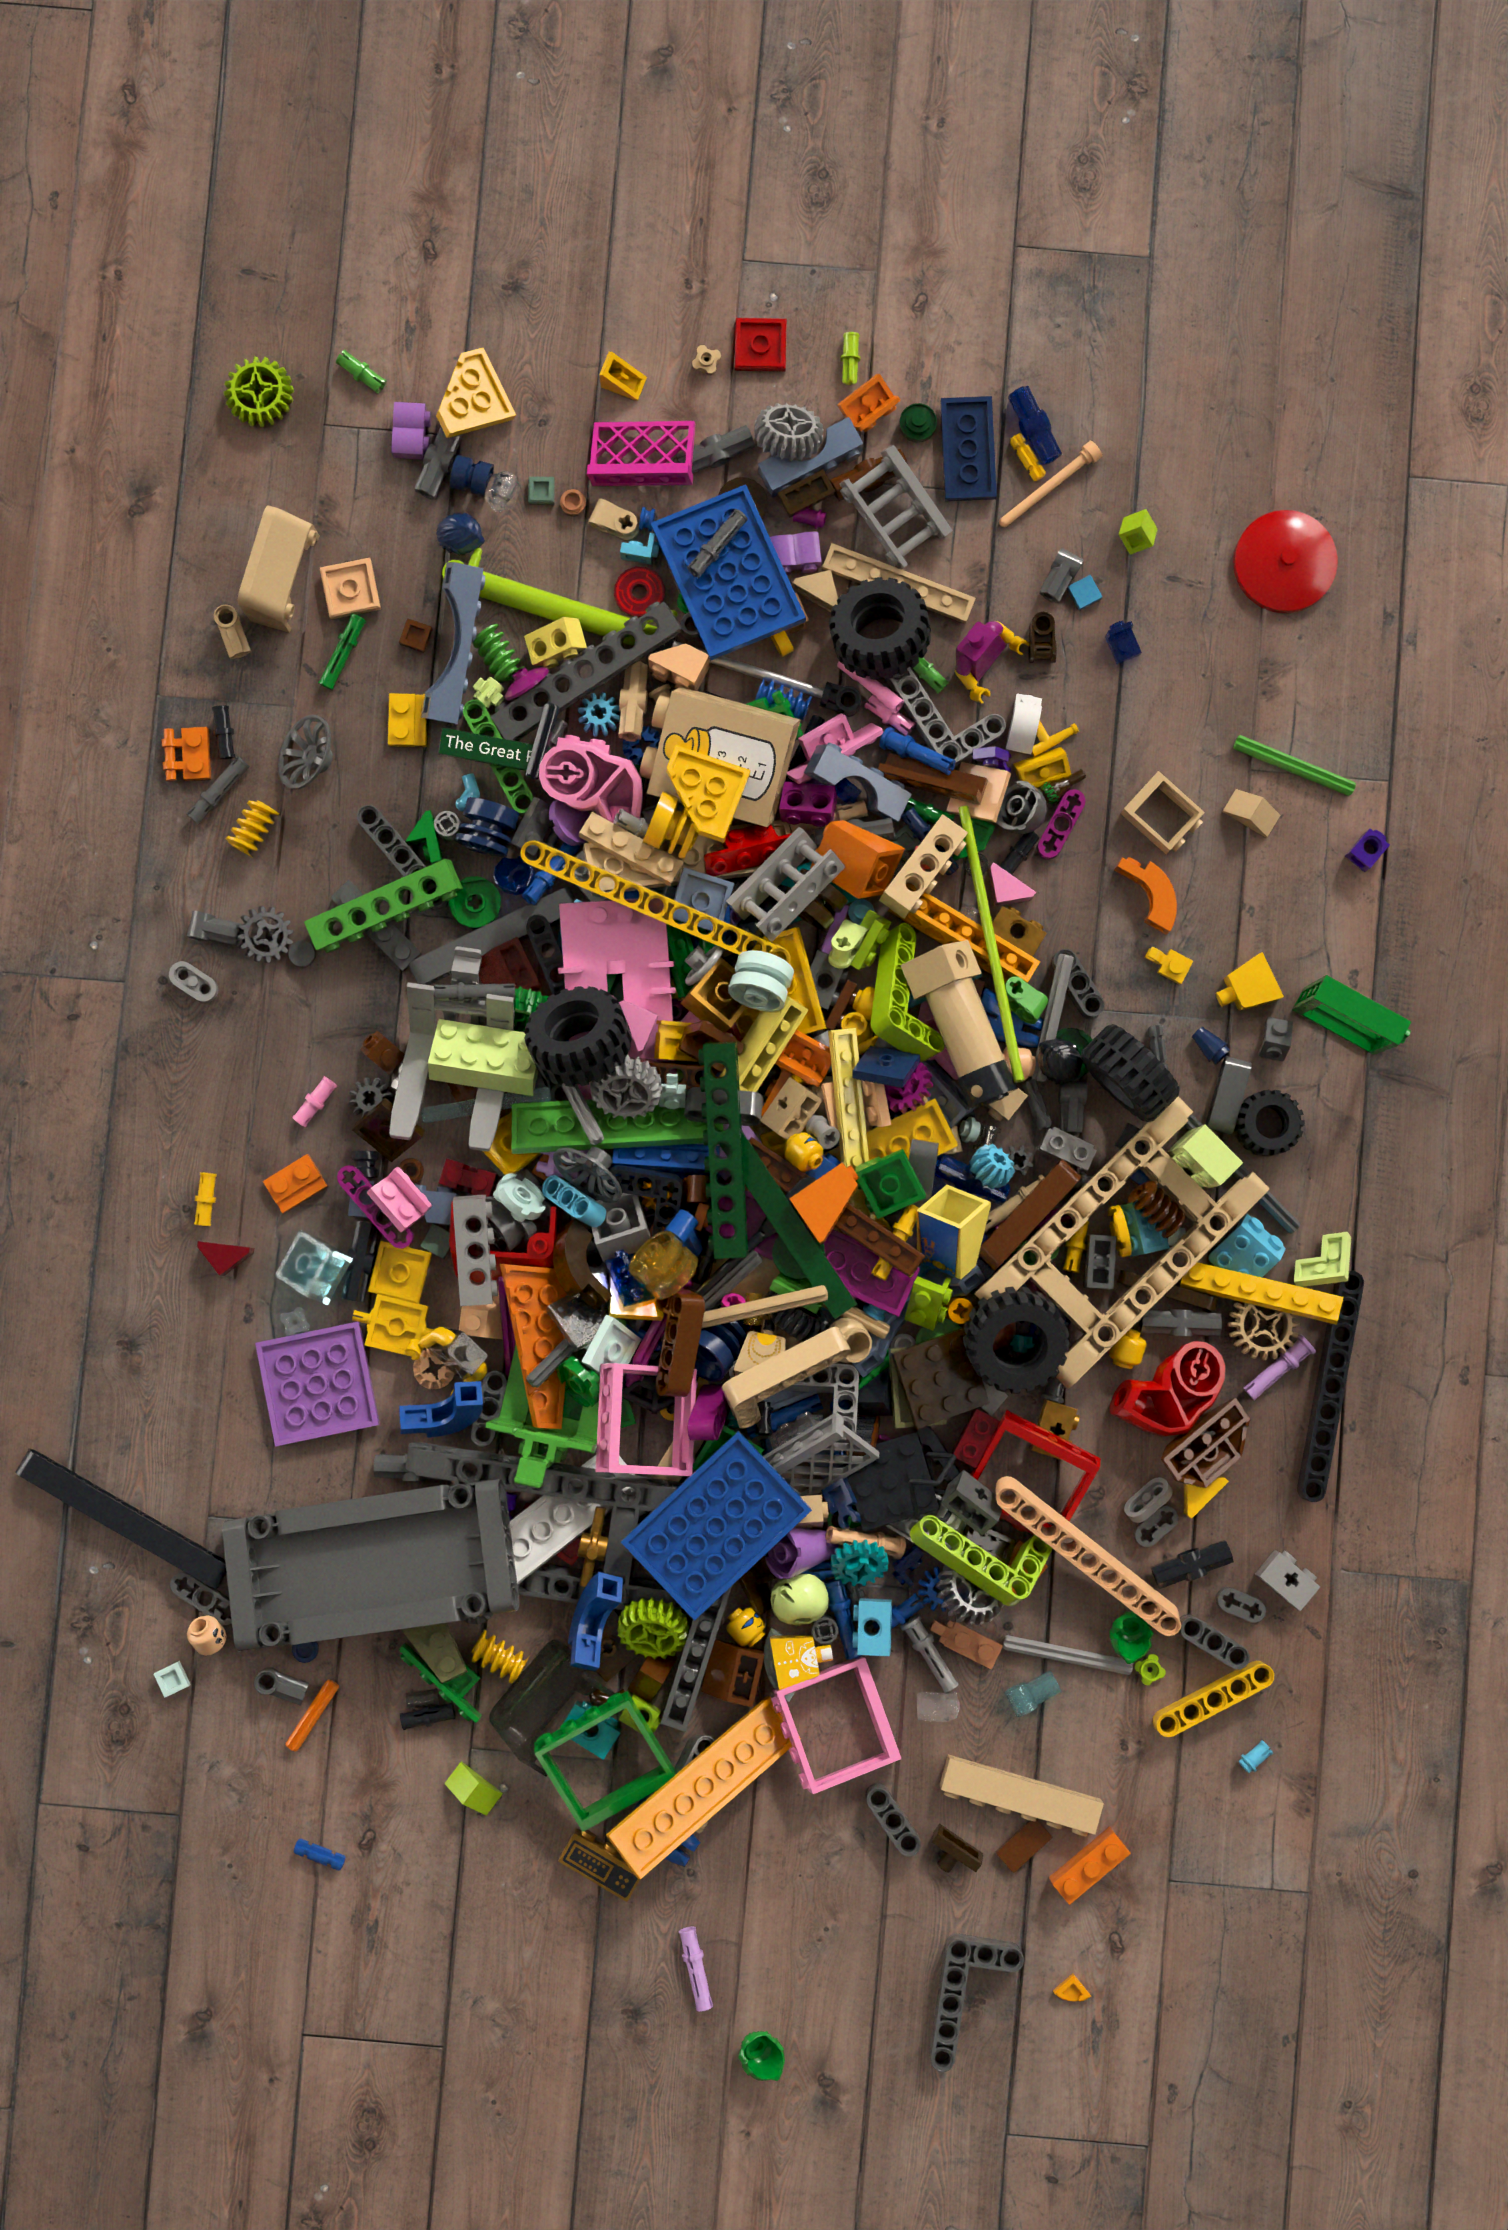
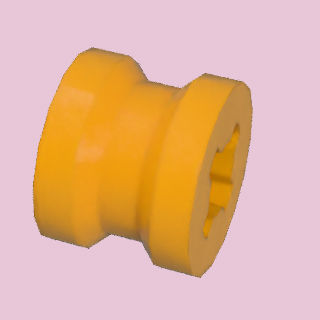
M952 1297L948 1305H944V1307L948 1308L947 1319H951L957 1324H964L970 1320L969 1313L973 1306L969 1300L961 1297Z

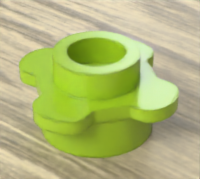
M1149 1654L1147 1659L1137 1661L1134 1665L1135 1670L1140 1673L1141 1681L1144 1685H1151L1152 1681L1163 1678L1166 1674L1165 1669L1158 1663L1159 1658L1155 1654ZM1149 1667H1152L1151 1672H1148Z

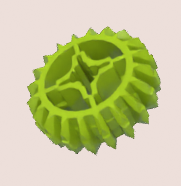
M254 356L253 363H249L244 358L245 366L241 367L235 364L237 372H229L228 376L231 380L225 381L224 385L228 388V390L224 391L225 398H228L226 405L228 408H232L231 413L235 417L239 416V420L242 423L248 420L249 425L253 427L258 421L260 427H264L265 421L268 420L271 425H274L273 418L277 416L278 419L282 420L281 411L289 412L290 410L286 403H293V398L290 395L294 393V388L290 385L292 380L290 376H286L285 368H279V364L276 361L270 364L269 359L264 357L260 363L258 357ZM262 375L275 379L278 385L264 382ZM252 378L248 384L243 385L248 379ZM260 384L263 391H261V394H259L258 400L255 392L257 393ZM240 399L253 401L256 409L246 407L240 402ZM275 399L270 405L266 407L268 401Z
M652 1597L648 1601L641 1598L639 1602L632 1601L629 1606H625L621 1616H619L617 1631L620 1643L626 1644V1650H634V1655L640 1653L644 1655V1658L652 1656L656 1659L657 1656H661L663 1659H666L667 1655L675 1656L676 1652L682 1651L689 1635V1621H687L686 1614L681 1612V1607H673V1602L664 1603L663 1598L660 1601H655Z

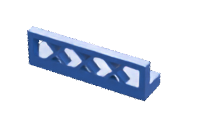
M683 1144L614 1148L613 1167L622 1165L673 1173L681 1179L687 1178L689 1175L710 1176V1172H705L704 1165L705 1156H709L708 1146ZM716 1146V1152L719 1156L720 1146Z

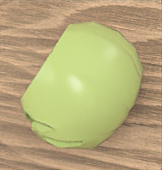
M799 1574L790 1579H780L773 1587L770 1599L774 1615L781 1622L793 1625L810 1624L822 1618L828 1608L829 1600L824 1582L811 1574Z

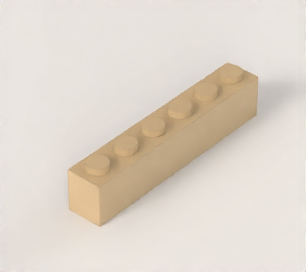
M949 1754L947 1755L939 1784L941 1790L945 1791L944 1795L959 1799L960 1796L970 1798V1803L983 1807L988 1803L996 1806L995 1810L1010 1814L1011 1810L1019 1812L1022 1818L1030 1821H1036L1037 1818L1047 1821L1046 1824L1057 1829H1062V1825L1072 1828L1073 1833L1081 1836H1087L1088 1833L1096 1834L1104 1805L1100 1798Z

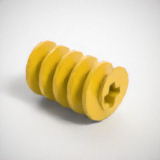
M249 800L247 802V805L252 810H242V814L246 819L238 818L236 820L241 828L232 827L231 831L235 837L227 836L225 838L231 846L250 857L252 856L248 852L249 850L258 851L254 841L263 842L259 832H269L264 824H274L270 814L277 816L280 814L258 800Z
M484 1629L471 1652L473 1653L472 1662L475 1663L482 1658V1668L491 1663L490 1672L494 1673L500 1668V1678L502 1679L507 1674H510L509 1683L512 1684L519 1677L529 1657L522 1660L524 1653L522 1650L513 1655V1645L505 1650L504 1640L496 1645V1635L494 1634L489 1639H486L487 1630Z

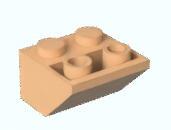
M686 643L650 654L648 658L652 676L665 683L668 680L676 684V689L684 687L698 691L710 668L709 655Z

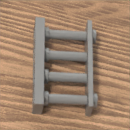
M891 445L880 453L883 457L881 459L882 463L854 484L849 479L840 483L842 487L840 492L848 503L852 502L879 540L887 552L885 557L893 567L897 566L900 569L908 565L903 557L930 536L937 535L938 538H942L953 530L897 448ZM887 471H893L898 479L896 481L897 484L867 506L859 492ZM901 493H908L913 500L911 506L882 527L873 514ZM922 514L927 521L926 527L899 548H896L889 535L915 515Z
M800 827L726 900L728 905L741 919L745 920L752 914L760 920L756 926L770 942L845 868L844 864L831 849L824 856L814 851L817 847L816 844ZM807 858L815 865L803 875L795 868ZM789 877L796 884L785 894L777 887ZM770 895L778 903L767 913L759 905Z

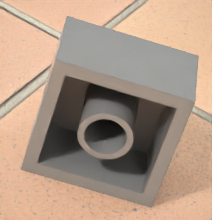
M622 1193L621 1198L613 1203L596 1201L606 1209L604 1222L598 1227H591L596 1247L604 1263L654 1247L644 1208L638 1195Z

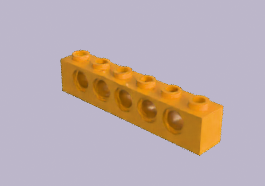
M906 884L908 890L917 891L914 885ZM925 892L920 897L923 903L915 914L909 912L905 919L889 908L888 912L943 945L968 940L978 966L992 974L983 928L978 923ZM995 934L1004 982L1016 976L1028 983L1040 961Z

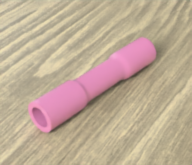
M840 661L838 662V668L853 680L858 681L893 713H897L902 708L904 700L888 687H884L877 680H871L870 676H866V678L859 677L855 671L853 673L848 671L844 664L840 663Z

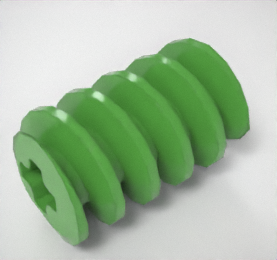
M493 624L482 630L472 644L474 648H479L478 654L484 657V664L490 666L489 672L495 674L494 679L498 683L514 679L512 677L513 674L525 666L516 667L520 662V658H510L515 653V650H505L510 642L508 640L500 642L504 633L499 632L495 634L494 631L499 625Z

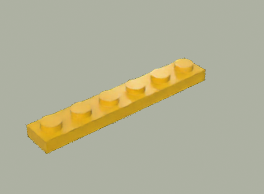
M1198 1262L1182 1277L1180 1283L1182 1288L1335 1325L1338 1323L1343 1297Z

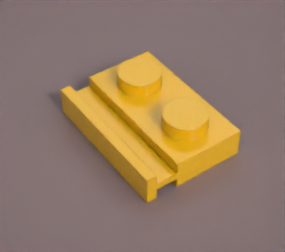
M389 693V746L427 747V718H421L425 694Z
M657 1020L658 1032H656L654 1059L699 1062L678 1049L685 1027L694 1023Z

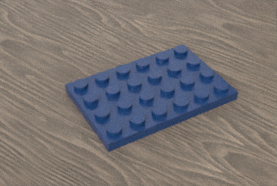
M746 484L651 523L652 530L655 533V537L704 648L709 655L710 661L806 622L805 614ZM735 509L743 512L748 518L747 522L722 549L718 560L712 562L700 578L693 576L688 571L687 566L700 552V547L710 541Z
M737 1431L622 1539L621 1543L695 1621L812 1511V1508L753 1445Z

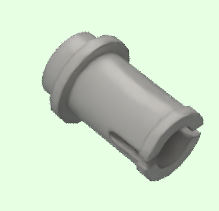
M623 809L619 810L613 821L615 825L641 838L645 835L649 826L644 818L638 819Z

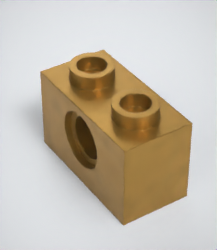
M1002 906L992 922L994 934L1033 957L1047 934L1043 931L1044 927L1034 920L1028 922L1021 918L1022 914L1011 906L1005 908ZM1013 926L1020 927L1023 930V937L1019 939L1012 937L1010 928Z

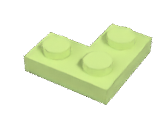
M1342 1232L1323 1235L1321 1257L1296 1260L1294 1274L1296 1286L1305 1287L1348 1281L1351 1236L1349 1233Z

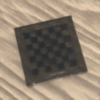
M579 1293L572 1297L567 1295L546 1308V1312L575 1352L591 1344L604 1317L609 1315V1309L605 1304L594 1310L583 1301Z

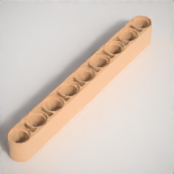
M1006 1476L997 1481L995 1486L996 1501L1003 1510L1158 1632L1165 1636H1173L1180 1631L1179 1612L1173 1603L1016 1479ZM1007 1490L1014 1492L1008 1496L1002 1494V1492ZM1027 1506L1034 1508L1031 1511L1022 1510L1024 1507ZM1047 1522H1050V1523H1053V1524H1054V1525L1051 1526V1527H1044V1526H1042L1043 1524H1045V1523H1047ZM1067 1538H1071L1074 1540L1071 1543L1062 1542ZM1087 1554L1094 1555L1090 1559L1083 1558V1556ZM1106 1570L1114 1571L1113 1573L1108 1575L1103 1574V1572ZM1126 1586H1133L1131 1590L1123 1589ZM1148 1601L1153 1602V1604L1149 1606L1143 1605L1145 1602ZM1167 1617L1173 1618L1170 1621H1163Z

